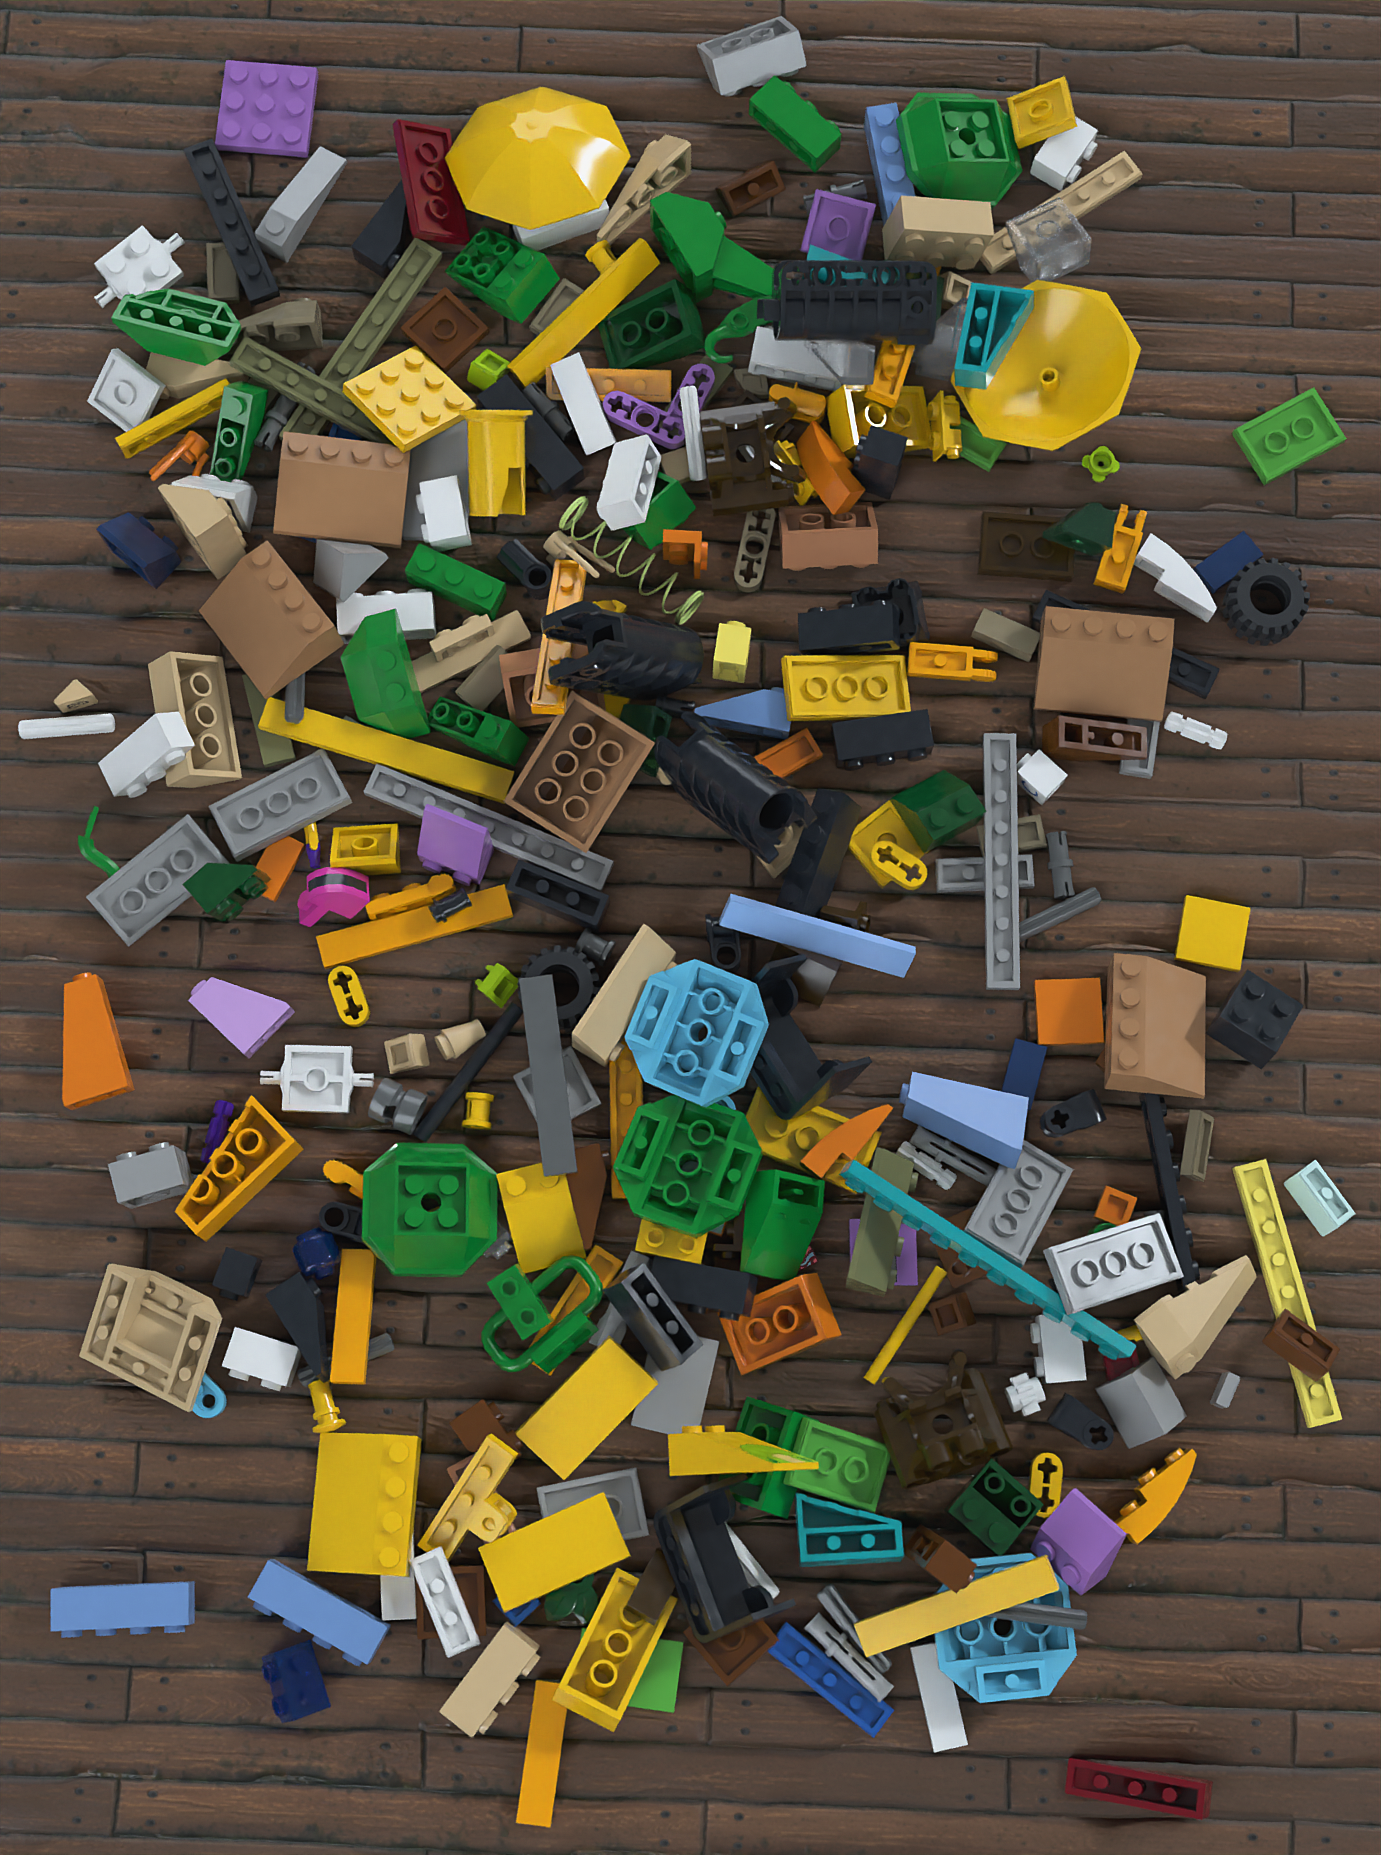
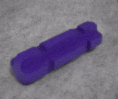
M223 1100L215 1102L213 1109L215 1116L214 1118L211 1117L205 1139L207 1146L203 1148L200 1157L203 1163L209 1164V1158L226 1138L230 1124L227 1120L228 1117L231 1118L234 1105L230 1102Z

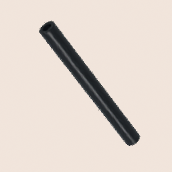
M513 1002L510 1003L413 1132L424 1143L429 1140L523 1015V1010Z

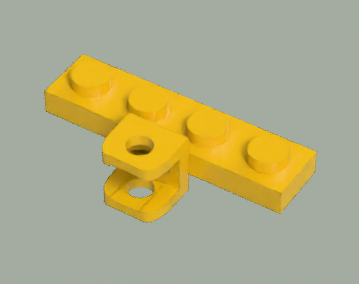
M493 1434L488 1435L417 1546L425 1552L442 1546L449 1562L469 1530L487 1542H494L499 1535L506 1533L517 1516V1512L507 1500L496 1492L494 1493L518 1453Z

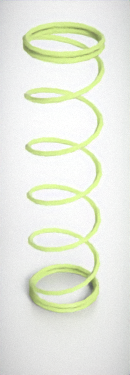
M585 496L576 499L563 514L559 522L560 529L564 531L571 528L573 540L586 539L600 529L594 543V556L598 559H603L623 547L617 560V575L619 577L630 576L646 565L640 578L639 593L647 596L659 591L669 583L662 600V612L664 614H672L678 611L675 623L681 625L686 622L700 606L704 593L701 590L696 591L678 608L669 612L665 611V600L673 582L678 576V572H675L658 588L651 592L643 593L641 590L642 582L656 554L653 553L644 563L628 574H620L619 564L633 535H630L612 552L604 556H598L596 554L597 543L607 523L604 520L589 534L580 538L573 535L574 525L585 512L589 502ZM580 505L577 513L566 523L572 512Z

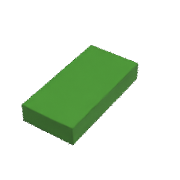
M960 416L961 424L959 426H950V429L961 430L962 452L959 455L990 472L1005 449L1006 443L983 437L975 424Z

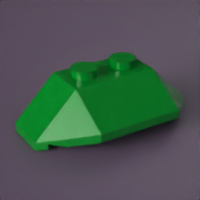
M169 288L147 291L136 296L134 294L124 295L111 317L115 325L145 350L203 366L228 353L242 329L241 324L227 303Z
M397 609L364 617L340 657L358 720L380 731L406 739L432 733Z

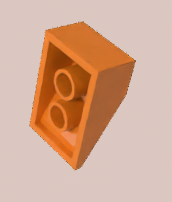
M818 1273L800 1275L755 1295L750 1317L740 1316L739 1321L719 1317L741 1375L814 1348L842 1335Z

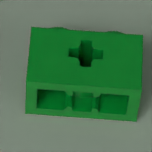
M518 1263L487 1282L488 1287L522 1341L553 1321L552 1316Z

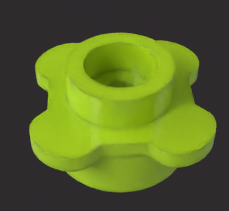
M1105 446L1098 447L1091 456L1086 455L1082 460V466L1089 469L1095 482H1103L1105 476L1118 472L1120 467L1113 453ZM1098 462H1102L1104 465L1100 467Z

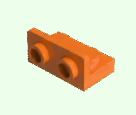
M663 529V560H669V563L675 565L688 564V561H694V579H700V571L707 570L708 542H702V531Z

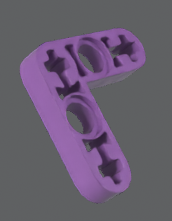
M702 363L695 364L688 370L680 388L695 386V377L699 378L701 374L706 375V382H702L698 388L699 411H702L715 384L714 371L711 367ZM680 388L667 412L621 391H612L604 397L603 411L610 422L640 436L648 434L651 441L669 449H678L686 442L683 415L678 408V404L681 402ZM618 401L622 402L624 410L618 409L616 413L612 412L610 403L615 405ZM631 407H635L631 414V420H627ZM642 413L652 415L654 418L653 424L649 427L638 425L636 422L638 415ZM659 420H663V427L659 429V433H655L659 426ZM674 427L678 428L680 437L675 435L673 439L668 438V431L666 430L672 431Z

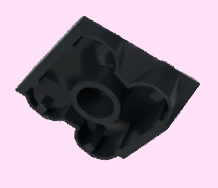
M898 578L891 580L884 587L874 588L868 586L851 593L853 604L858 607L870 606L871 602L878 600L888 601L894 605L899 612L900 646L908 645L910 642L929 641L930 633L926 621L922 591L918 581L907 582L905 579Z

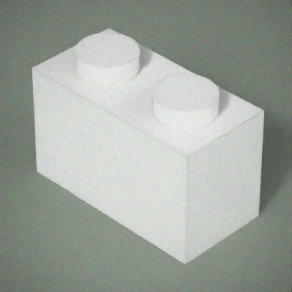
M1077 117L1075 118L1078 127L1049 137L1035 156L1030 171L1032 175L1060 192L1067 182L1070 184L1074 183L1082 169L1079 167L1083 159L1088 161L1098 146L1094 142L1098 130Z
M457 475L420 482L421 494L416 495L420 514H425L426 524H421L424 542L430 543L433 550L438 552L471 546L472 542L463 491Z
M1038 1315L1035 1317V1323L1030 1324L1032 1343L1038 1344L1039 1357H1034L1036 1377H1041L1042 1384L1087 1380L1082 1340L1074 1336L1070 1332L1072 1327L1064 1322L1056 1323L1044 1315Z
M235 1327L222 1366L230 1369L229 1376L248 1381L251 1375L262 1379L261 1386L280 1391L282 1385L291 1387L302 1353L297 1346Z

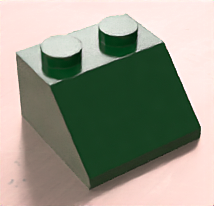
M945 770L890 799L923 853L976 826L987 812L970 785Z

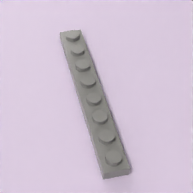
M984 733L983 807L987 811L984 815L986 990H1019L1020 946L1016 734Z
M377 763L364 790L366 796L421 819L423 818L426 804H429L488 828L494 849L599 892H602L614 865V861L590 851L585 853L564 840Z

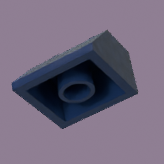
M128 512L100 524L96 529L108 549L155 589L182 562L176 552L179 548L168 537L163 536L160 539L154 534L155 528L142 516L136 519Z

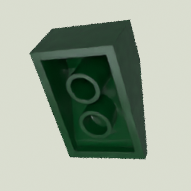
M676 279L612 310L597 324L610 369H642L681 359L704 348L706 340L693 292Z

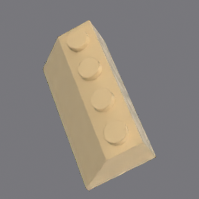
M162 484L158 487L181 532L217 580L229 573L239 560L247 555L244 548L248 544L242 537L243 534L237 526V521L231 514V509L222 497L215 499L209 490L167 484Z
M168 652L149 663L148 668L155 714L179 712L195 744L185 754L186 757L183 761L171 765L165 770L167 787L196 788L241 779L242 774L223 657Z
M642 925L572 1032V1047L604 1067L609 1060L615 1062L625 1047L621 1042L627 1032L649 976L677 966L674 963L676 952L647 925Z

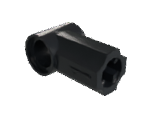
M517 539L508 541L496 556L497 560L527 589L528 594L536 600L547 599L552 580V574L548 566L540 563ZM537 577L546 578L542 585L535 586L531 583Z

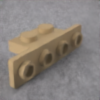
M513 611L493 622L490 621L487 614L481 617L474 615L466 619L462 623L463 626L452 631L446 629L436 634L433 638L434 640L429 642L432 652L412 661L420 693L479 665L496 645L508 651L530 640L531 634L520 613Z

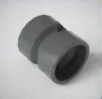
M384 1078L373 1096L368 1110V1117L384 1124L392 1121L395 1129L411 1135L423 1115L428 1096L413 1089L405 1092L403 1091L402 1084Z

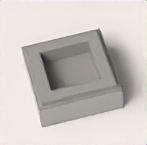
M1231 1372L1222 1373L1209 1404L1218 1408L1229 1407L1240 1382V1377Z

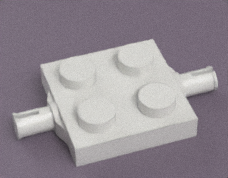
M142 225L94 263L108 284L106 289L94 297L95 300L103 308L116 296L122 300L123 296L127 294H134L136 296L147 291L168 289L184 276L183 271L171 257L172 252L182 244H185L183 239L179 237L178 233H175L162 244L154 239Z
M285 1045V1060L281 1071L261 1070V1077L271 1078H260V1084H280L283 1093V1112L349 1113L350 1095L354 1086L373 1087L374 1082L372 1080H374V1074L354 1073L352 1067L353 1048L351 1046Z

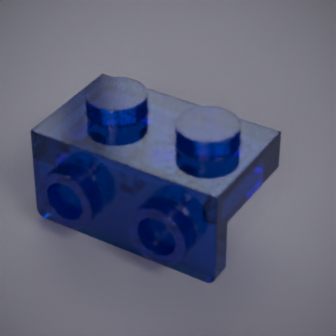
M311 1640L262 1656V1674L265 1681L270 1684L273 1693L272 1707L282 1723L295 1721L331 1707Z

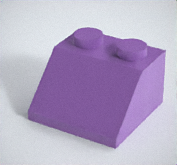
M1074 1488L1040 1527L1030 1550L1038 1557L1047 1554L1053 1571L1081 1596L1107 1576L1127 1534L1080 1491Z

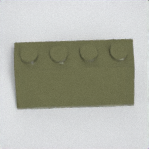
M877 1147L871 1171L906 1194L908 1192H915L919 1173L912 1172L914 1162ZM866 1193L845 1288L885 1297L886 1289L893 1290L897 1270L891 1269L893 1257H900L903 1248L904 1237L898 1236L900 1226L904 1224L902 1222L903 1216L894 1210L887 1212L873 1202L875 1198Z

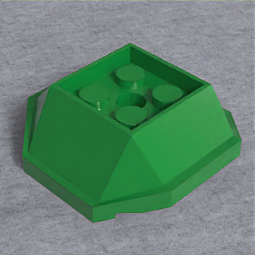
M917 93L896 119L907 177L927 198L990 202L992 210L1022 173L1010 115L1002 111L996 99H982L974 94Z
M674 1094L652 1104L648 1103L637 1107L613 1169L635 1217L698 1238L739 1215L763 1152L744 1113L716 1103L703 1107ZM688 1161L698 1163V1167L692 1172L681 1170L682 1166Z
M396 1143L363 1172L362 1241L385 1264V1267L393 1276L462 1277L497 1241V1173L464 1144ZM428 1198L434 1199L438 1202L439 1209L434 1212H428L423 1209L421 1202Z

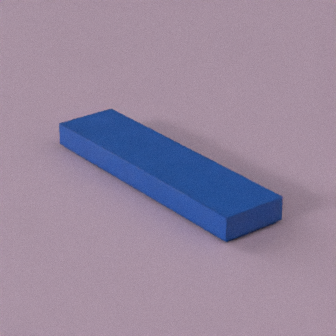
M785 1622L776 1633L780 1641L768 1653L874 1738L894 1709L883 1700L878 1702L849 1672L790 1624Z

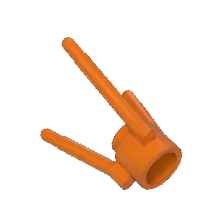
M190 430L167 455L149 470L150 479L156 481L179 457L189 464L196 461L197 464L192 475L199 477L204 464L210 458L205 453L209 448L208 442L198 433Z

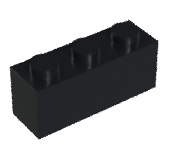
M871 425L867 436L861 435L856 449L857 454L852 474L864 487V492L887 500L891 499L901 471L908 437Z
M873 601L870 603V606L861 607L855 604H843L839 606V609L834 610L815 607L808 609L807 613H798L799 651L804 656L851 655L900 649L899 612L888 601Z
M928 709L832 723L830 731L836 767H845L846 771L858 770L863 768L864 764L875 762L877 766H887L895 763V759L923 760L927 758L928 754L932 753L934 747Z
M519 859L506 887L509 898L584 928L588 927L597 933L610 906L609 895Z
M660 1256L654 1257L651 1273L675 1306L676 1303L688 1305V1312L707 1315L708 1309L720 1311V1318L732 1321H739L740 1316H751L758 1277L744 1272Z
M644 1263L625 1270L602 1290L661 1372L682 1365L703 1345Z

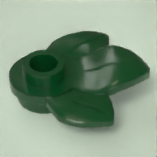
M594 1573L584 1577L580 1583L573 1582L548 1593L544 1603L546 1619L548 1621L560 1620L573 1612L581 1622L587 1624L592 1619L598 1605V1596L592 1587Z

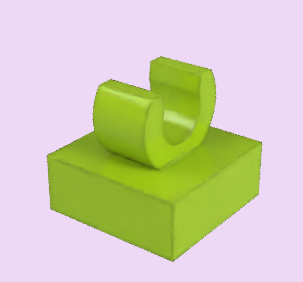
M499 963L495 966L487 965L486 969L490 973L483 982L477 979L475 983L479 986L478 990L493 1004L502 1008L517 989L518 979Z

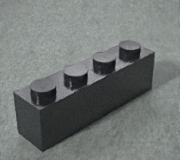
M507 374L477 396L479 406L477 410H533V415H528V419L525 421V472L530 470L536 477L534 482L543 495L549 493L554 501H556L585 479L582 465Z
M817 788L811 805L817 819L808 828L803 827L775 906L820 919V911L824 905L828 904L862 807L845 793Z

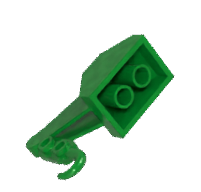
M665 192L650 200V229L684 285L692 290L695 302L698 303L711 296L714 288L753 299L730 311L722 323L706 337L704 349L707 356L716 363L726 364L733 361V356H720L717 354L714 347L718 341L725 338L745 337L756 331L757 326L764 327L772 322L756 319L758 299H772L773 268L725 237L726 222L719 211L714 212L710 203Z

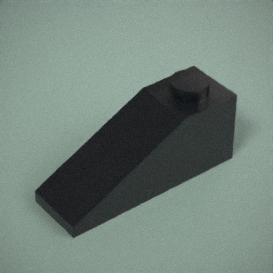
M402 179L351 246L354 259L384 279L394 269L404 251L409 217Z
M298 1272L265 1295L315 1376L325 1383L330 1380L325 1310L318 1297L323 1292L313 1277L307 1280Z

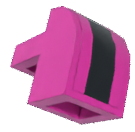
M325 867L313 871L306 876L307 890L303 891L298 899L299 923L312 927L329 910L349 919L353 918L370 902L369 877L342 867Z

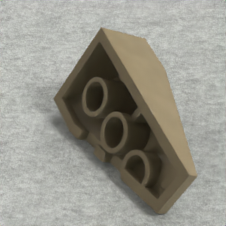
M298 298L294 302H285L239 320L242 329L230 351L224 355L234 354L244 336L272 351L323 348L321 311L317 300Z

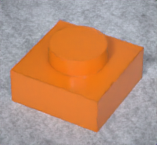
M1105 1186L1093 1218L1113 1224L1116 1227L1126 1224L1130 1220L1137 1198Z

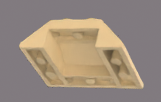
M109 1264L79 1356L190 1412L193 1410L222 1317L212 1298L159 1272Z

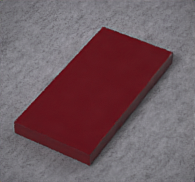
M397 119L392 126L412 238L465 246L470 241L463 200L445 160L447 153L453 145L450 129Z

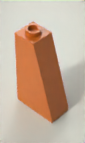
M90 972L76 975L72 978L73 982L64 984L62 1101L64 1107L70 1110L135 1090L103 979L96 974L92 975Z

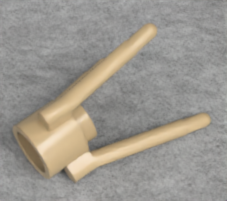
M561 530L554 532L543 545V548L549 553L546 560L553 567L555 559H573L594 578H598L599 573L576 553L578 551L609 572L613 573L615 571L612 565L603 559L596 558L593 552L580 545L576 540H573L571 536L567 537Z

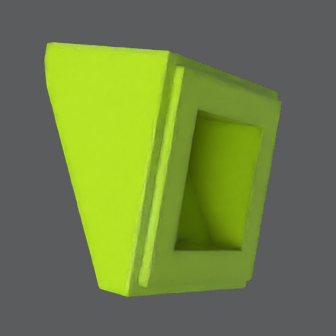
M486 349L471 363L467 380L484 391L509 373L510 370L507 365L510 362L491 350Z

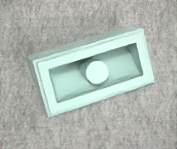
M1316 1160L1284 1182V1186L1322 1236L1336 1230L1356 1214Z

